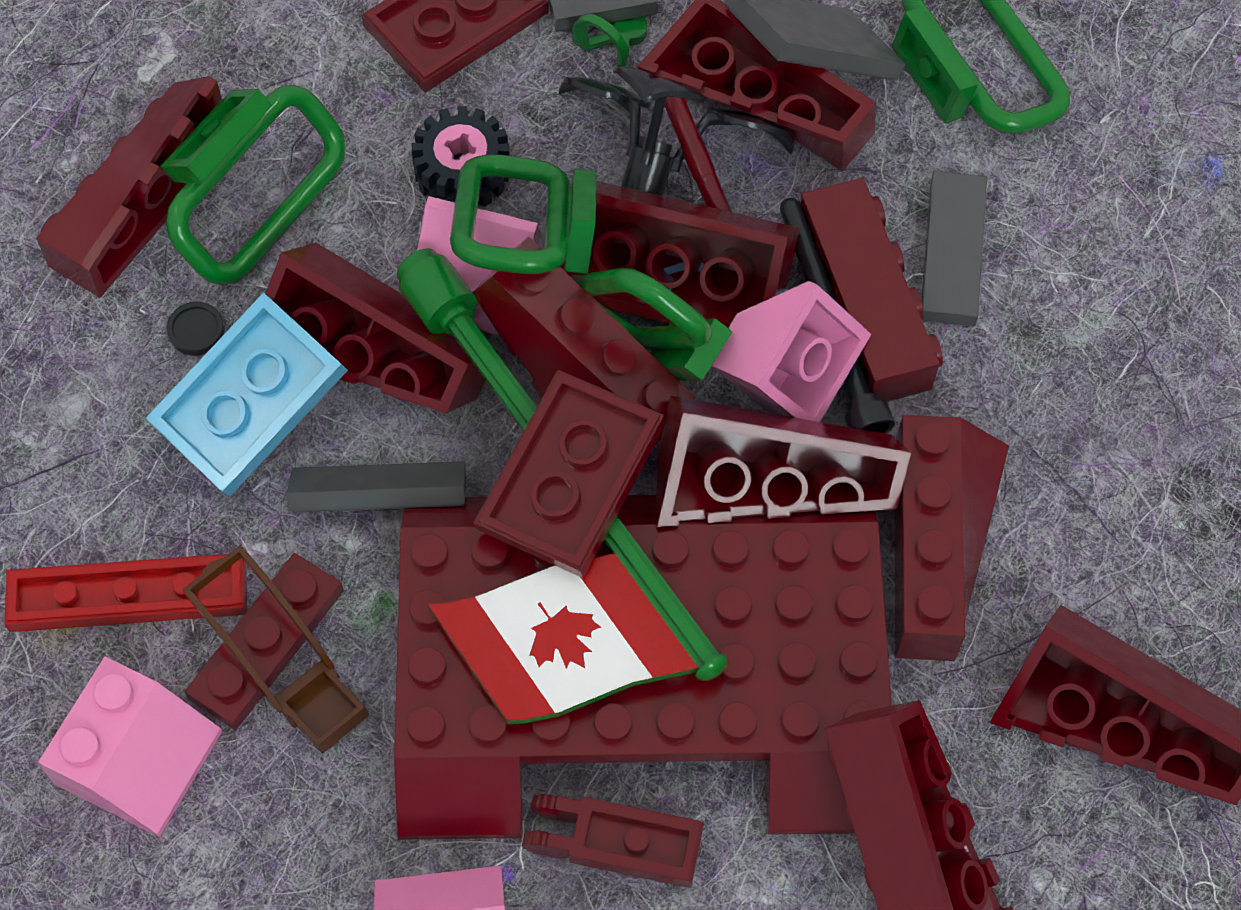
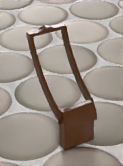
M241 545L224 558L209 563L197 579L182 589L186 597L240 662L271 706L277 712H282L293 728L298 727L322 754L369 716L366 707L338 679L340 676L335 671L334 664L277 587ZM241 558L278 601L320 658L317 664L275 697L235 643L195 596V593Z

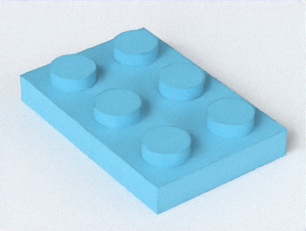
M263 292L154 408L146 419L219 490L230 497L348 370Z

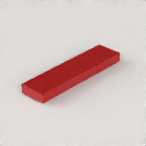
M228 554L6 570L4 625L9 632L204 618L186 597L182 589L197 579L209 563L224 558ZM242 558L195 593V596L213 617L245 615L247 612V566Z

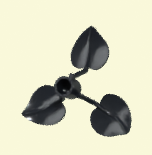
M616 66L614 72L622 77L637 94L620 86L603 83L591 78L564 77L559 88V94L583 90L591 94L613 99L629 112L630 143L626 156H629L621 187L663 196L670 171L680 172L682 162L685 159L681 147L674 156H671L670 152L673 145L657 140L667 97H677L704 103L706 97L675 80L656 78L648 72L625 66ZM655 100L647 136H641L640 139L641 106L649 109L651 105L649 101ZM707 108L706 113L696 125L700 136L707 127L712 125H739L762 130L770 134L790 154H792L795 146L794 138L779 126L742 112Z

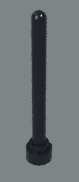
M787 198L780 205V213L784 224L800 228L795 253L806 282L810 281L817 284L837 302L802 206L797 199ZM857 358L843 382L850 399L846 404L848 412L844 416L847 427L886 434L895 426L890 408L886 401L880 400L877 393H871L859 358Z

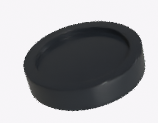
M189 302L178 307L171 314L167 323V333L171 344L176 350L186 355L199 356L206 354L224 335V323L220 313L212 305L204 302Z

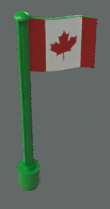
M430 248L414 252L400 264L397 270V278L400 280L399 290L431 333H446L454 336L524 432L537 407L472 320L473 311L477 304L475 295L447 257L436 254ZM616 516L603 541L612 554L595 557L584 578L560 567L553 566L479 596L447 603L428 604L430 611L507 724H524L558 717L640 684L696 673L695 676L699 680L708 681L718 677L725 670L728 662L726 654L719 655L618 516Z

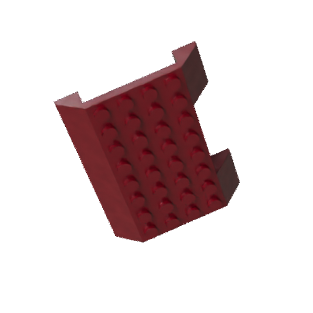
M628 495L617 515L719 655L726 654L728 662L725 670L718 677L708 681L699 680L695 676L696 673L640 684L558 717L524 724H507L430 611L428 604L447 603L479 596L555 565L478 531L473 522L487 497H465V505L404 508L400 527L394 740L398 840L522 838V775L520 764L768 761L765 773L768 835L855 833L847 819V803L837 770L833 767L829 758V742L824 728L858 712L892 706L879 525L874 511L822 514L820 511L791 513L790 517L768 519L763 515L732 518L731 522L707 523L706 520L679 522V526L657 527L655 524L656 495ZM604 542L595 557L612 554Z

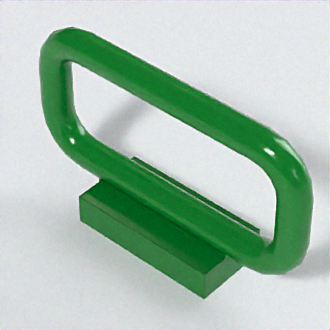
M902 0L905 13L891 47L906 64L905 67L945 124L963 118L969 105L972 106L977 115L988 126L999 132L1009 134L1031 131L1053 123L1065 114L1070 104V91L1063 77L1006 0H980V2L1049 96L1047 102L1016 113L1008 112L995 103L926 7L923 0Z
M293 84L280 86L266 97L259 89L230 90L161 165L174 182L186 184L176 194L168 207L166 218L168 237L179 254L197 274L208 282L227 285L239 282L248 275L339 171L343 164L346 150L344 134L337 121L321 101L308 89ZM296 107L323 139L324 153L321 159L229 262L220 263L216 261L190 231L189 218L191 213L286 108Z
M492 154L476 156L467 160L461 167L458 177L450 233L452 251L462 261L475 267L489 270L541 274L559 268L565 261V271L588 274L596 219V171L574 169L571 186L567 174L559 167L546 161ZM501 177L533 181L548 187L544 249L523 250L491 246L474 240L481 178Z
M618 268L570 276L590 296L626 292L643 300L671 321L669 326L639 328L624 321L595 300L646 350L652 351L651 355L678 381L703 380L733 332L715 318L705 319L697 310L664 285L637 270Z

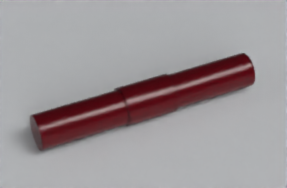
M667 97L665 103L666 112L705 205L732 212L685 98Z

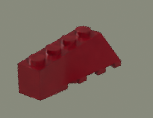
M694 0L637 66L639 70L648 72L656 78L675 80L689 86L705 97L762 117L788 132L794 140L842 172L875 133L876 102L824 68L777 61L721 0Z
M205 76L173 83L161 98H156L149 104L144 117L127 136H122L116 141L111 149L110 156L94 174L87 175L80 182L75 195L59 213L51 215L44 223L41 233L36 240L48 267L97 297H102L164 225L168 207L176 194L186 185L185 183L174 182L161 165L222 100L218 82L215 79Z
M527 237L515 247V249L541 250L530 237ZM561 267L541 274H522L492 270L472 292L512 355H518L532 376L533 381L530 383L541 399L557 370L663 414L664 417H666L670 396L692 400L696 398ZM662 432L660 433L656 443L661 440Z
M317 243L281 252L265 294L348 370L339 380L351 384L360 382L381 389L383 394L446 414L478 399L485 383L484 377L452 334H433L427 329L403 294Z
M670 396L665 417L666 424L662 431L658 449L655 517L657 527L679 526V522L706 520L707 523L731 522L732 518L765 515L768 519L790 517L791 513L820 511L822 514L898 508L911 452L891 434Z
M902 415L896 439L911 452L898 508L894 509L895 658L955 661L965 638V620L1009 445L960 417Z
M1060 605L1045 626L989 723L1009 730L1012 726L1039 734V740L1060 747L1069 744L1101 755V761L1122 768L1124 764L1144 769L1156 773V779L1237 805L1241 799V710Z
M920 700L858 712L824 728L829 742V758L833 767L837 770L847 803V819L851 828L855 831L865 864V880L868 888L873 892L878 910H1013V907L1001 908L992 889L1000 881L991 858L979 859L969 836L975 822L967 804L952 798L946 786L950 781L952 771Z

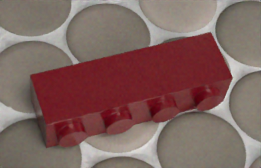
M864 177L801 193L800 204L836 300L844 310L871 333L869 340L858 357L871 393H877L880 400L889 402L932 390L938 368L943 364L942 350L937 337L934 334L928 335L922 322L923 305L920 295L915 287H908L904 278L903 254L896 241H889L884 228L886 217L880 198L878 196H871Z

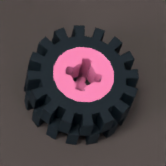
M457 106L458 115L450 116L448 108L439 110L440 121L437 122L430 115L424 120L425 130L417 128L414 134L415 143H412L411 151L415 179L419 183V190L424 196L430 193V197L446 199V201L455 203L459 172L467 160L488 154L510 156L508 135L505 129H499V121L494 116H491L485 122V111L478 108L475 109L473 116L467 115V106ZM458 153H463V155L460 158L454 160L453 156H455ZM481 178L479 199L484 207L492 203L491 191L497 196L504 192V182L508 183L509 178Z

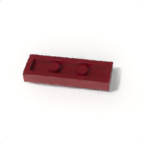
M295 552L272 579V583L288 601L311 633L344 592L342 583ZM265 588L228 635L268 688H270L306 641V638L267 588ZM224 642L184 691L188 700L235 731L263 697L261 690Z

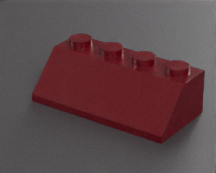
M596 181V219L588 273L618 268L637 270L655 279L666 288L671 289L674 294L697 310L705 319L715 318L729 328L737 313L785 292L800 228ZM564 261V263L560 266L564 271H565V261ZM701 262H703L704 266L701 269V271L698 272ZM684 263V270L668 275L664 268ZM565 271L569 276L583 274ZM621 292L591 296L608 309L671 323L669 319L649 304L629 293Z

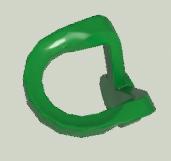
M584 14L574 22L572 28L573 43L584 50H591L614 43L617 49V66L628 67L629 45L640 44L647 36V21L644 16L614 21L613 26L599 16ZM587 26L596 27L604 33L589 38Z

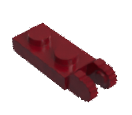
M545 793L534 794L530 808L532 812L548 819L577 822L573 838L540 830L526 831L522 842L523 849L557 859L569 858V863L688 888L692 887L704 822L583 796L580 801Z

